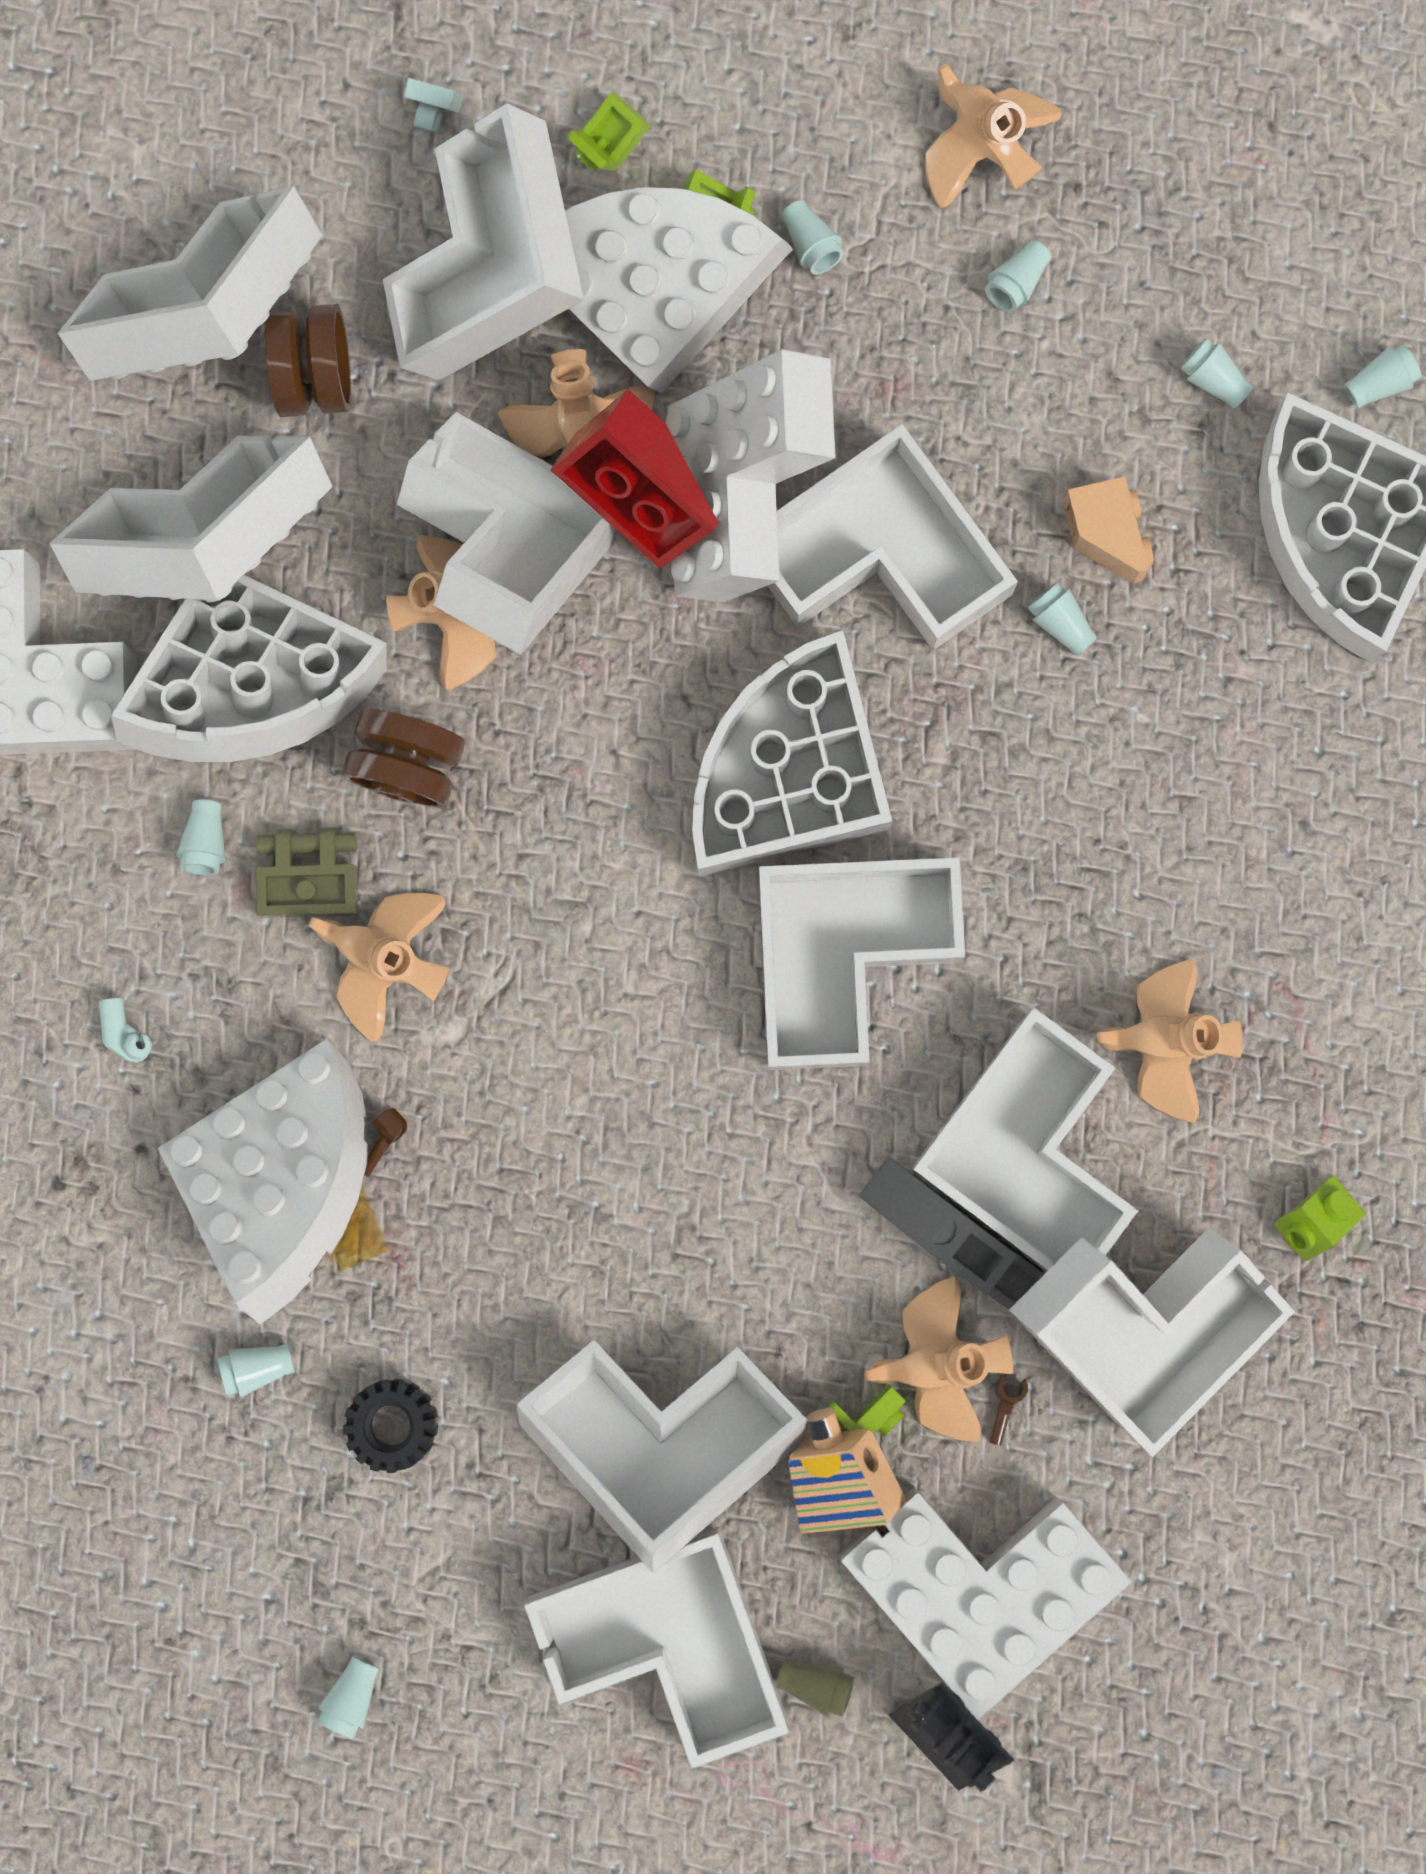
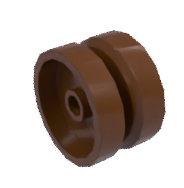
M339 304L311 306L307 313L306 329L303 319L295 307L270 309V315L265 321V351L272 399L279 417L303 416L307 414L311 406L312 392L314 400L323 414L350 411L352 401L351 366L345 323Z
M361 709L354 734L362 744L375 750L357 749L348 752L341 776L357 786L390 799L427 807L446 808L453 783L446 774L432 767L447 769L458 766L466 743L464 738L440 726L406 715L380 709Z

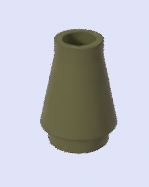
M785 1658L778 1676L776 1688L788 1692L828 1718L831 1713L843 1717L851 1697L855 1677L845 1674L844 1667L795 1662Z

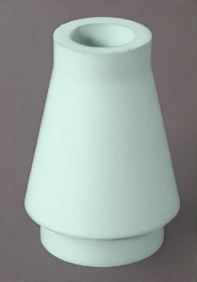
M798 200L787 206L781 214V219L787 227L801 267L809 269L814 275L823 274L835 267L844 255V250L841 247V237L808 207L805 201Z
M1029 241L1022 250L988 275V284L985 286V293L988 299L997 308L1008 313L1015 312L1017 308L1025 307L1045 267L1052 259L1050 251L1038 241Z
M1208 338L1204 339L1194 349L1180 367L1188 375L1186 377L1187 381L1226 402L1233 409L1254 388L1244 378L1220 342L1214 345Z
M1404 344L1395 349L1389 346L1353 379L1346 382L1344 389L1354 407L1359 409L1366 404L1413 389V383L1422 378L1414 356Z
M1058 581L1028 605V609L1034 615L1031 620L1065 645L1074 656L1081 653L1097 639L1070 588L1064 590Z
M203 799L192 802L191 814L176 856L180 859L181 870L197 875H215L220 871V864L226 861L221 821L222 805L220 803Z
M288 1343L271 1347L229 1349L228 1355L217 1357L227 1397L239 1394L240 1398L285 1375L295 1373Z
M352 1656L347 1668L319 1705L318 1709L322 1712L317 1723L336 1733L354 1739L358 1728L364 1729L375 1678L380 1668Z

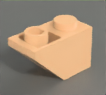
M1126 477L1068 489L1062 504L1074 549L1132 584L1142 582L1149 571L1148 566L1153 565V552L1149 538L1147 536H1140L1136 520L1141 518L1140 500L1136 490L1129 491Z

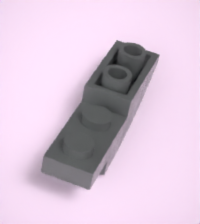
M890 1156L886 1158L859 1194L861 1199L986 1296L989 1295L1008 1310L1045 1274V1272L974 1221L966 1212Z

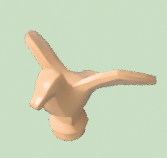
M947 64L942 65L938 69L939 95L944 103L957 112L958 117L952 127L942 133L925 153L926 176L938 207L946 208L954 201L976 162L984 158L990 159L1002 168L1014 190L1026 184L1040 172L1043 166L1020 147L1018 139L1024 133L1025 128L1043 126L1060 119L1062 110L1043 98L1011 87L993 93L981 85L963 84L953 74Z
M570 349L550 355L554 365L551 371L550 390L557 401L551 406L509 405L500 409L498 415L514 445L541 459L549 457L559 449L566 447L578 430L627 389L653 411L655 390L641 384L623 389L603 398L594 395L592 392L595 380L590 374L589 366L586 364L587 350Z
M420 535L417 541V550L428 572L419 573L411 580L408 596L386 597L387 614L393 632L421 622L439 625L443 631L440 680L445 689L451 690L467 683L480 674L495 659V641L434 606L446 563L463 544L440 537Z
M403 893L384 897L372 912L366 927L344 926L334 920L314 917L309 922L308 926L315 931L322 941L338 947L341 953L349 960L348 966L340 978L336 998L346 1017L371 1043L379 1040L383 1033L387 988L393 982L410 984L433 1002L445 984L450 967L422 961L413 953L410 947V940L428 926L443 910L446 903L442 895Z
M1192 959L1165 967L1154 972L1137 985V1005L1142 1015V1022L1127 1028H1105L1096 1033V1042L1106 1051L1133 1050L1141 1053L1143 1058L1138 1074V1097L1161 1113L1178 1120L1195 1123L1199 1115V1103L1189 1070L1192 1059L1198 1060L1213 1054L1241 1058L1243 1039L1240 1020L1220 1024L1211 1015H1203L1198 1012L1188 1014L1198 974L1196 964Z
M952 1276L933 1284L919 1293L902 1310L904 1332L909 1341L911 1352L902 1358L876 1360L864 1371V1377L866 1381L878 1384L902 1382L916 1386L914 1405L919 1424L943 1436L977 1443L981 1437V1427L963 1388L967 1389L972 1385L981 1383L987 1373L1013 1374L1012 1352L1008 1336L980 1345L958 1339L955 1332L960 1308L961 1288L959 1281Z

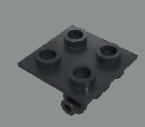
M943 1682L933 1686L889 1713V1717L958 1791L967 1786L969 1788L975 1786L980 1792L984 1791L995 1779L992 1773L1014 1761V1758L1002 1747L998 1737L986 1729L965 1707L963 1700L955 1692L949 1690Z

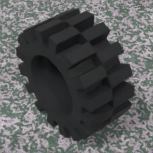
M386 1379L366 1387L352 1399L353 1403L347 1408L344 1416L347 1417V1421L343 1425V1435L347 1434L349 1441L346 1443L349 1451L353 1450L357 1455L355 1459L361 1465L366 1463L370 1466L369 1469L375 1472L382 1470L386 1471V1473H396L399 1470H406L412 1467L431 1450L434 1444V1437L438 1433L439 1425H436L438 1414L436 1408L433 1409L430 1403L432 1399L427 1393L424 1394L419 1390L420 1386L414 1383H406L403 1379ZM396 1406L407 1414L410 1421V1431L402 1443L387 1445L380 1442L374 1435L372 1429L373 1418L382 1407Z

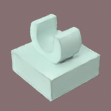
M411 78L407 80L404 98L420 102L416 111L414 126L439 133L443 109L460 113L464 94Z

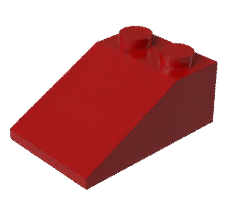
M629 389L575 433L551 468V471L659 569L711 533L718 525L713 511L666 423Z

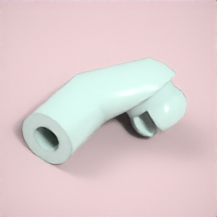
M123 998L98 1001L104 1046L128 1062L137 1063L147 1058L152 1050L151 1039L147 1034L141 1033L126 1024Z

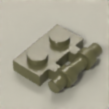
M321 828L320 833L294 834L293 829H278L276 834L258 835V854H275L276 866L256 867V916L259 918L358 915L357 866L355 864H338V852L357 851V833L338 832L337 828ZM320 852V865L294 866L295 853Z

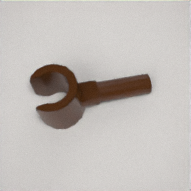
M395 1108L385 1110L372 1123V1126L382 1137L375 1143L367 1156L364 1173L367 1177L371 1175L389 1146L401 1138L407 1131L408 1125L406 1120Z
M1007 1374L998 1379L995 1384V1394L999 1399V1405L989 1441L1000 1446L1002 1445L1014 1404L1025 1398L1028 1392L1027 1381L1023 1379L1020 1383L1017 1397L1006 1395L1003 1384L1006 1381Z

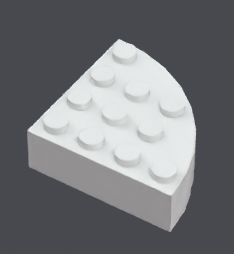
M642 187L606 193L574 205L565 211L584 297L583 301L569 309L645 385L662 393L793 248L753 215L716 197L685 189Z
M1287 392L1276 409L1263 445L1258 481L1260 516L1269 552L1286 588L1308 617L1339 645L1373 664L1387 651L1426 568V456Z
M243 575L232 586L230 594L223 599L214 602L199 599L184 600L111 714L116 741L151 755L188 762H235L275 754L307 742L340 722L359 705L387 670V643Z
M842 630L808 642L785 655L782 660L772 665L767 671L747 685L721 718L704 753L694 793L692 833L699 877L890 830L892 817L844 631Z
M328 1039L322 1041L158 1147L235 1304L260 1325L291 1302L311 1281L308 1275L318 1265L326 1252L332 1253L342 1238L359 1199L367 1164V1143L364 1141L363 1118L366 1117L363 1095L350 1063Z

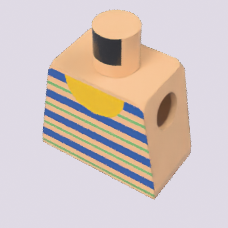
M824 1408L810 1413L806 1416V1424L810 1436L805 1438L789 1457V1469L801 1534L887 1525L906 1499L873 1432L866 1428L841 1431L835 1411L832 1408Z

